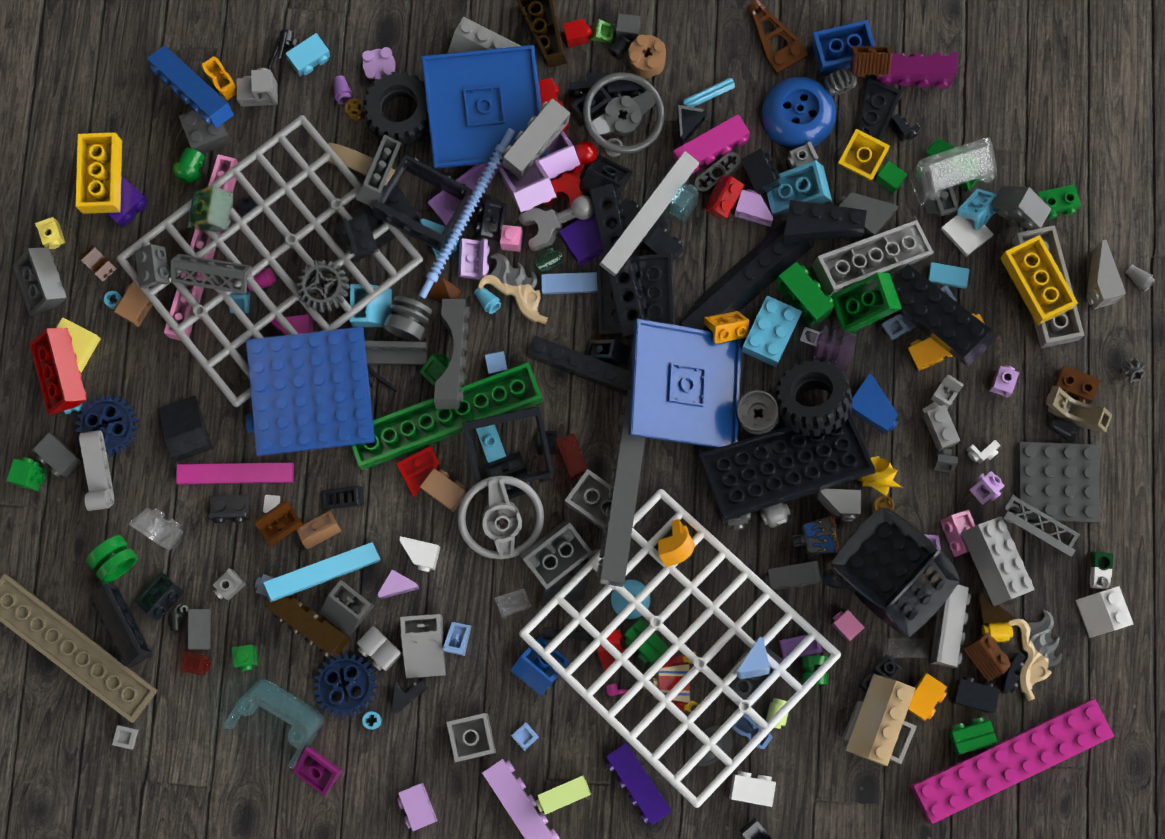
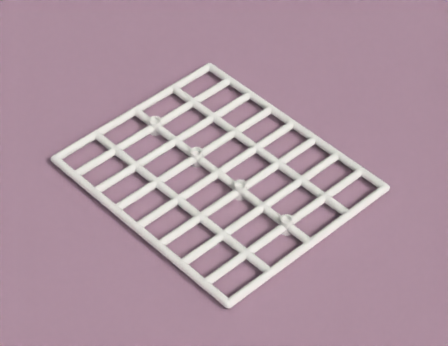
M659 489L634 514L633 527L660 499L676 512L648 542L632 528L631 537L642 549L627 563L626 575L648 553L664 567L644 589L634 597L625 587L606 585L580 612L571 606L564 597L592 568L597 572L598 565H600L598 562L602 559L599 558V550L519 632V635L695 808H698L841 657V652L663 489ZM682 518L698 532L692 538L695 546L705 538L719 551L715 558L691 582L675 568L678 564L665 567L659 552L654 548L658 540L662 539L672 529V521L681 520ZM726 558L741 573L712 602L697 587ZM670 573L685 589L659 616H654L641 602ZM748 578L763 594L734 623L719 607ZM612 590H616L629 604L600 633L585 617ZM692 593L707 609L677 638L663 622ZM770 598L785 614L763 637L765 646L791 619L801 626L808 635L780 664L767 653L769 666L774 671L746 700H743L728 685L737 677V670L749 652L723 680L706 664L735 634L749 648H753L756 642L741 627ZM559 604L573 619L543 648L529 633ZM636 609L650 622V625L621 654L606 638ZM714 614L729 629L702 658L697 657L684 643ZM580 624L594 640L565 669L550 653ZM654 631H659L672 645L642 674L628 658ZM815 639L831 655L801 685L786 669ZM599 645H602L616 660L586 690L571 674ZM679 650L694 666L664 695L649 680ZM623 666L638 681L607 711L593 695ZM699 672H703L716 687L687 717L671 701ZM781 676L796 692L766 722L751 706ZM644 686L660 702L629 732L614 716ZM724 692L739 708L709 738L693 722ZM666 707L681 724L653 753H650L636 738ZM743 714H747L762 729L731 759L716 743ZM689 729L704 745L673 775L658 759ZM710 750L726 767L696 797L680 781Z

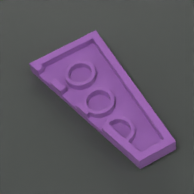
M488 164L473 166L455 181L466 184V187L475 191V186H478L477 181H481L480 176H483L482 172L486 171L485 167H488ZM497 169L494 170V171H495V174H492L493 178H492V179H489L490 182H491V181L494 179V177L497 175V173H498V170H497ZM442 190L427 203L444 225L447 226L462 200Z

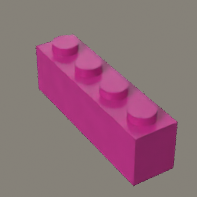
M739 114L675 149L673 151V158L677 162L684 151H686L700 162L693 171L695 173L700 169V166L704 164L709 165L716 160V157L726 155L737 145L740 147L746 144L750 132Z

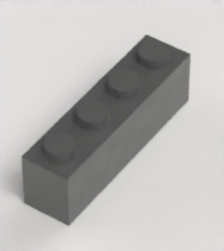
M384 134L356 200L371 207L374 206L384 187L401 142Z

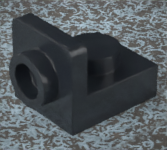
M899 113L893 116L889 123L901 142L916 137L920 128L918 123L908 128L906 119L902 118Z

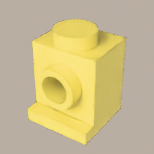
M54 217L35 223L42 244L45 247L56 249L65 243L60 224Z

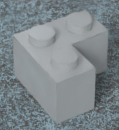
M258 68L257 70H251V76L237 78V101L240 106L278 105V84L270 69Z

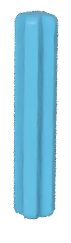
M728 78L684 99L683 105L695 107L733 89L735 83L732 78Z

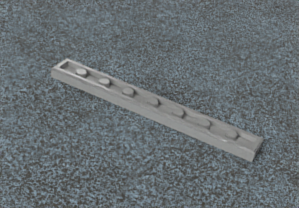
M684 151L600 262V266L613 276L618 273L700 162Z

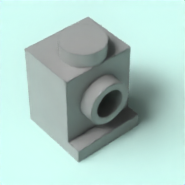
M811 141L806 145L789 151L787 158L791 168H796L815 160L818 161V156Z
M229 568L213 584L216 588L213 592L220 599L230 600L246 583L234 570ZM229 582V587L224 589L223 585Z

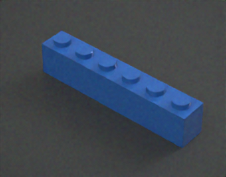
M165 45L147 58L150 63L149 69L155 76L159 75V78L165 85L169 84L174 94H179L186 105L190 104L192 110L197 115L200 113L202 119L207 124L211 123L215 128H218L234 115L229 104Z

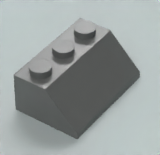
M49 247L28 248L12 265L30 316H35L58 307L67 298Z
M565 519L519 556L547 590L593 554V552L571 523Z

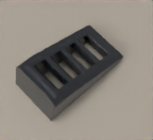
M361 486L321 491L323 510L364 506L363 487ZM346 492H348V502H347V503H346V495H345ZM337 493L340 494V504H338ZM329 494H332V500H333V504H332V505H330V497H329Z

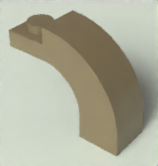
M1052 386L1047 396L1046 404L1049 406L1048 411L1062 420L1076 423L1077 426L1106 433L1112 414L1105 407L1077 401L1066 394L1060 387Z

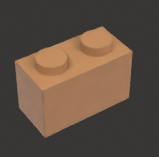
M133 281V283L127 286L124 297L117 302L114 312L119 317L139 327L152 307V303Z
M434 468L420 488L454 512L466 494L465 486L457 480L452 482L448 479L450 475L442 469L437 471Z

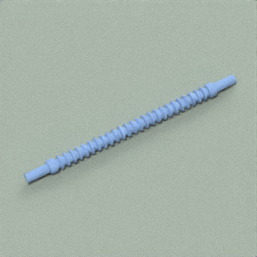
M508 128L501 143L497 144L496 152L492 153L493 157H490L491 162L487 163L486 171L482 172L483 176H480L481 181H477L478 186H475L476 190L472 191L473 195L469 196L471 199L467 200L468 205H464L465 210H462L463 214L459 215L460 219L456 220L458 223L454 224L455 229H451L452 234H449L450 238L446 239L445 247L441 248L442 253H438L439 258H436L437 262L433 263L432 271L426 275L427 280L419 293L420 297L425 299L433 283L439 279L438 274H441L440 270L444 269L443 265H446V259L449 260L448 255L452 254L453 246L457 245L456 241H459L458 236H462L461 231H464L463 227L467 226L466 222L470 221L469 216L472 217L471 212H475L474 207H477L476 203L480 202L479 198L483 197L481 194L485 193L484 188H488L487 183H490L489 179L493 178L494 170L498 169L497 164H500V159H503V152L515 133L514 130Z

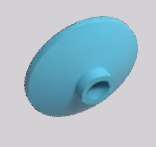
M625 580L623 587L636 597L644 589L645 585L637 580ZM613 590L611 604L614 611L619 614L629 602L616 590ZM650 594L641 602L647 609L650 605ZM634 609L626 619H636L642 615Z

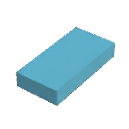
M931 262L928 280L935 284L966 289L969 269Z

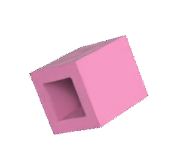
M502 226L500 240L502 250L520 252L523 236L522 227Z
M841 610L833 617L835 622L831 624L847 642L851 641L865 628L849 610L846 612Z

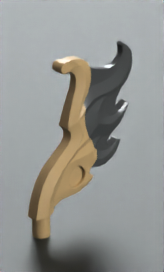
M498 253L491 255L490 258L496 260L497 266L490 275H486L481 279L478 289L482 290L485 284H491L506 296L512 295L520 312L527 319L534 323L539 322L546 325L548 317L539 315L537 310L540 301V290H534L537 284V277L533 271L530 273L531 278H528L525 274V269L519 262L517 263L518 268L515 269L504 255Z
M1042 610L1044 618L1040 622H1026L1023 619H1014L1008 622L1009 625H1016L1020 628L1022 649L1027 653V659L1019 673L1021 693L1024 692L1027 701L1035 699L1031 690L1032 686L1036 682L1049 677L1051 671L1047 670V668L1057 665L1062 659L1061 653L1057 657L1054 656V651L1059 644V636H1056L1054 640L1051 639L1050 634L1054 626V619L1051 613L1046 610Z

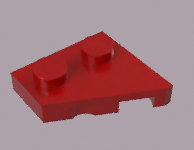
M432 446L396 463L413 497L421 490L420 486L432 470L436 469L440 464Z

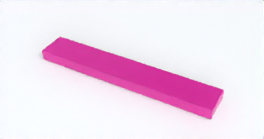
M294 463L177 464L176 484L293 483Z

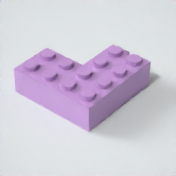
M563 130L547 148V156L534 161V165L521 180L503 166V162L497 164L501 179L521 212L531 210L534 206L549 202L552 198L556 197L550 179L557 177L558 174L565 171L573 170L576 166L580 165L575 148Z

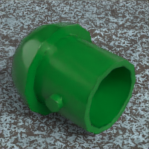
M184 148L179 162H175L173 165L174 176L181 182L193 184L201 177L199 171L203 166L205 156L195 149Z

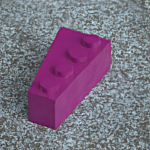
M933 52L931 56L914 53L909 57H905L904 53L892 54L890 74H885L881 77L876 76L875 80L886 85L899 84L900 86L918 85L921 88L934 86L938 89L950 88L957 74L958 52H951V55L941 56V52Z

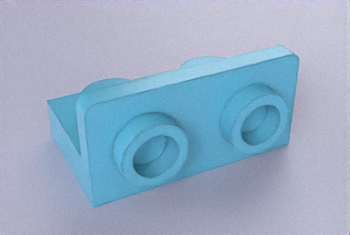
M977 188L957 209L958 216L973 220L975 229L979 230L988 222L993 214H996L997 211L991 204L997 194Z

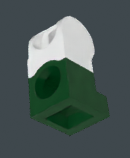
M1090 551L1091 588L1109 589L1114 553Z

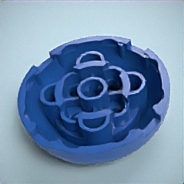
M791 77L780 81L767 93L762 104L761 120L766 133L777 144L793 148L792 150L811 141L813 147H815L830 135L836 121V106L832 95L821 83L807 77ZM804 96L807 98V100L802 101L800 97ZM790 103L791 108L785 109L783 107V105H788ZM813 111V114L816 116L810 117L808 113Z

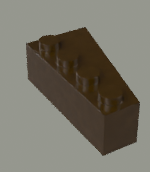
M516 0L549 67L567 64L555 0Z
M292 594L273 602L268 601L264 606L275 614L274 617L281 623H288L290 625L289 629L297 635L299 633L305 636L304 640L310 645H318L320 647L319 651L328 658L330 655L337 658L351 639Z

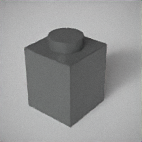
M619 14L618 20H614L613 24L616 38L618 39L620 35H623L628 40L634 41L639 36L641 16Z

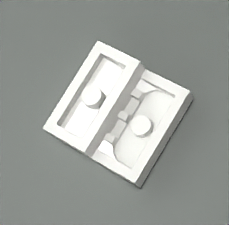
M958 215L941 228L945 235L966 257L994 235L985 225L976 230L973 220Z

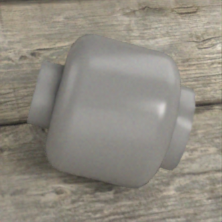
M780 503L760 511L764 525H768L771 528L787 523V515L790 514L787 503Z

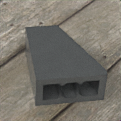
M852 192L847 197L844 195L837 203L840 207L867 210L863 234L868 238L877 235L898 209L896 204Z
M818 561L768 569L766 571L767 574L764 575V583L772 590L816 585L821 581Z

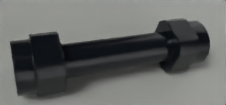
M544 627L543 639L553 640L562 630ZM581 628V631L573 630L566 637L581 638V641H591V635L584 628Z

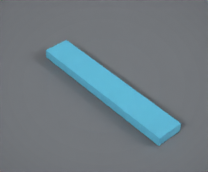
M373 542L268 580L263 582L262 585L269 601L273 602L380 561V557Z

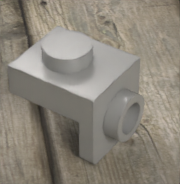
M946 375L931 400L940 406L945 405L948 409L963 387V383L950 375Z

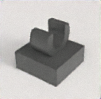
M944 448L943 453L938 454L934 463V471L954 473L958 457L951 456L952 449Z

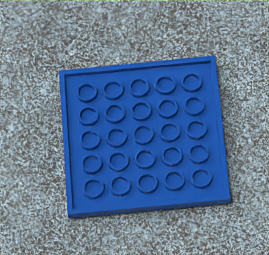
M363 327L246 340L257 456L375 443Z

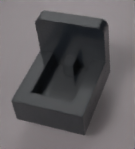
M755 818L740 830L745 839H772Z

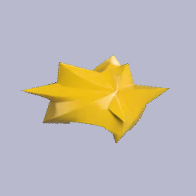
M879 456L870 458L875 467V473L856 479L862 481L863 487H872L886 496L890 487H902L893 481L898 470L893 469L891 463H888L887 458H880Z

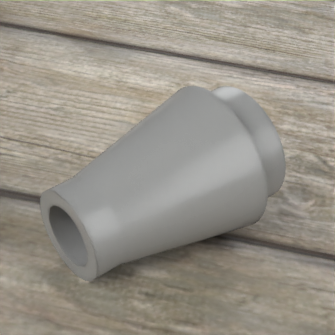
M1133 264L1125 272L1139 290L1147 291L1155 282L1152 274Z

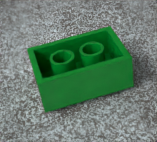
M796 262L778 276L776 288L794 308L802 311L800 316L813 329L831 314L834 302L828 294H824L821 291L820 284L815 279L812 280L809 277L808 270Z
M877 272L831 295L843 331H857L902 309L890 273Z

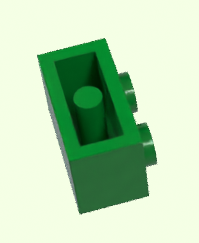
M1075 184L1037 193L1051 208L1046 220L1055 219L1058 215L1062 214L1065 216L1073 215L1081 206Z
M29 458L13 459L7 481L22 488L39 491L40 485L45 480V469L39 467L40 463L34 462Z

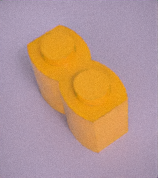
M212 57L202 63L206 75L223 99L228 101L237 95V87L216 57Z

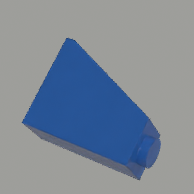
M869 374L852 399L851 413L883 434H886L888 430L892 432L898 423L895 420L898 414L874 377Z

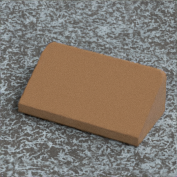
M331 510L297 529L300 540L306 549H310L341 532Z

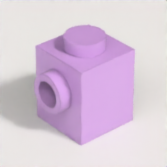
M1008 365L1000 366L995 373L990 391L1008 398L1013 393L1019 372Z

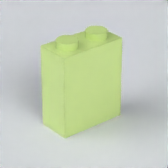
M583 775L537 795L539 799L536 800L539 811H544L546 815L591 795V792Z

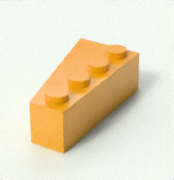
M972 313L976 318H978L981 322L984 323L980 314L975 315L974 313ZM931 337L923 341L918 339L910 344L911 347L908 348L919 371L943 361L945 356L947 358L953 356Z

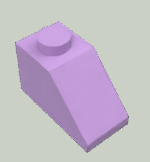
M742 190L735 211V217L771 227L773 216L761 195L757 194L754 190Z

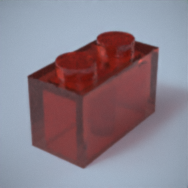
M573 433L556 440L570 479L582 476L588 467L575 434Z

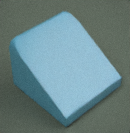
M247 291L245 294L234 292L230 294L244 313H249L250 291Z

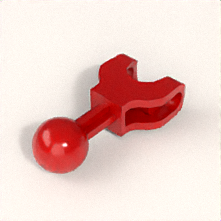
M582 141L575 146L580 165L571 170L569 174L564 172L562 177L551 181L556 197L542 204L550 206L557 197L563 196L569 199L568 208H570L574 199L582 196L580 190L582 181L579 178L585 166L592 164L597 158V149L593 143Z

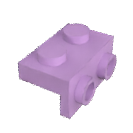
M462 238L460 240L458 277L480 280L487 275L489 270L487 256L490 250L488 239L477 241Z

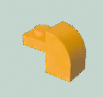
M680 519L672 521L673 536L658 540L659 556L665 567L685 561L692 554L695 547L687 526H683Z

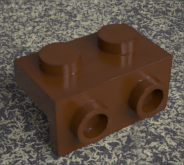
M287 500L254 521L270 547L303 526L296 511Z

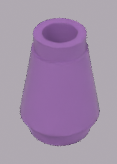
M340 75L334 78V98L338 104L344 105L352 99L353 94L345 77Z

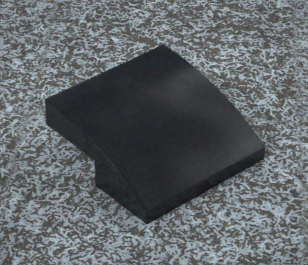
M520 451L483 465L488 478L494 476L516 477L528 474ZM513 485L512 489L506 490L509 500L525 494L522 489Z

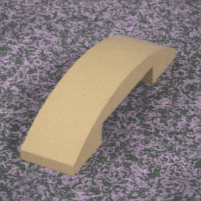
M329 142L328 145L349 170L366 176L373 159L372 157L348 147ZM331 159L327 161L328 163L335 165ZM391 168L384 187H386L396 170Z

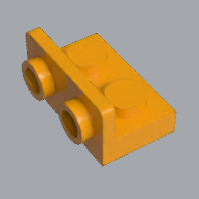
M738 311L704 317V325L713 331V342L715 344L747 338L749 319Z

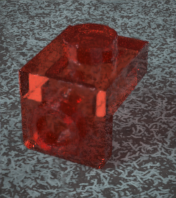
M185 652L180 671L205 676L206 672L210 670V656Z

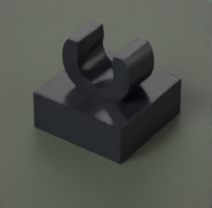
M251 196L237 199L242 217L257 206Z

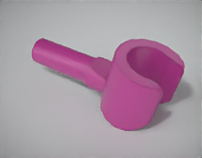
M617 684L606 686L609 696L625 694L628 689L618 690Z

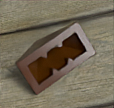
M439 277L437 282L433 283L427 296L442 303V299H458L462 291L443 277Z

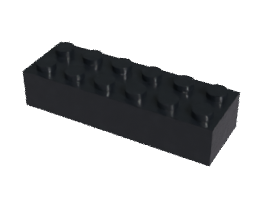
M909 264L892 279L902 307L898 312L966 367H969L996 340L992 329Z

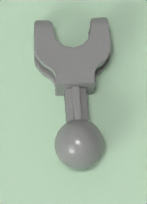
M582 195L574 199L570 208L559 213L553 209L543 211L539 208H532L520 214L518 219L525 226L538 224L539 231L537 235L528 242L530 250L538 251L553 244L556 235L563 229V223L573 218L587 220L593 216L595 210L592 199Z

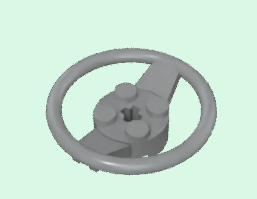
M494 476L478 482L465 494L458 510V526L464 541L478 554L492 559H508L522 554L536 542L544 523L543 505L537 493L527 483L509 476ZM504 484H510L522 489L531 498L536 510V524L532 534L522 545L515 549V536L522 528V519L518 508L513 502L509 501ZM487 486L488 505L484 508L482 514V526L485 534L494 540L497 551L488 550L477 544L470 536L466 526V510L471 499L476 493ZM500 518L506 519L503 525H500L499 522L497 523Z

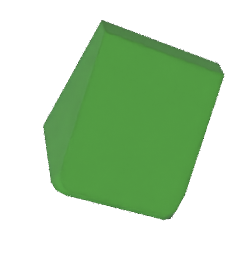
M600 19L592 23V35H590L589 39L612 43L613 25Z

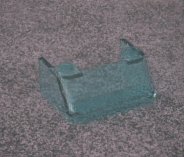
M260 679L238 700L222 727L233 730L241 715L250 716L256 712L259 706L292 726L288 733V741L297 750L287 767L294 769L305 748L311 745L322 727L324 716L319 710L267 679Z

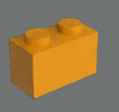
M925 673L915 686L916 689L908 708V712L921 721L930 720L936 712L934 707L937 702L941 703L947 695L945 692L947 686L928 673Z

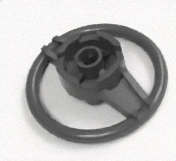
M613 73L599 79L590 88L584 100L583 118L589 134L599 145L612 152L628 154L647 148L657 139L664 124V106L659 93L647 80L635 74ZM617 80H628L641 85L647 90V92L632 99L630 96L613 98L606 105L603 114L594 121L591 120L590 109L592 100L597 91L607 83ZM656 105V125L652 133L644 141L631 146H620L610 143L602 137L612 133L620 135V137L630 135L639 125L642 116ZM620 113L624 114L625 120H623L622 118L619 119L618 115Z

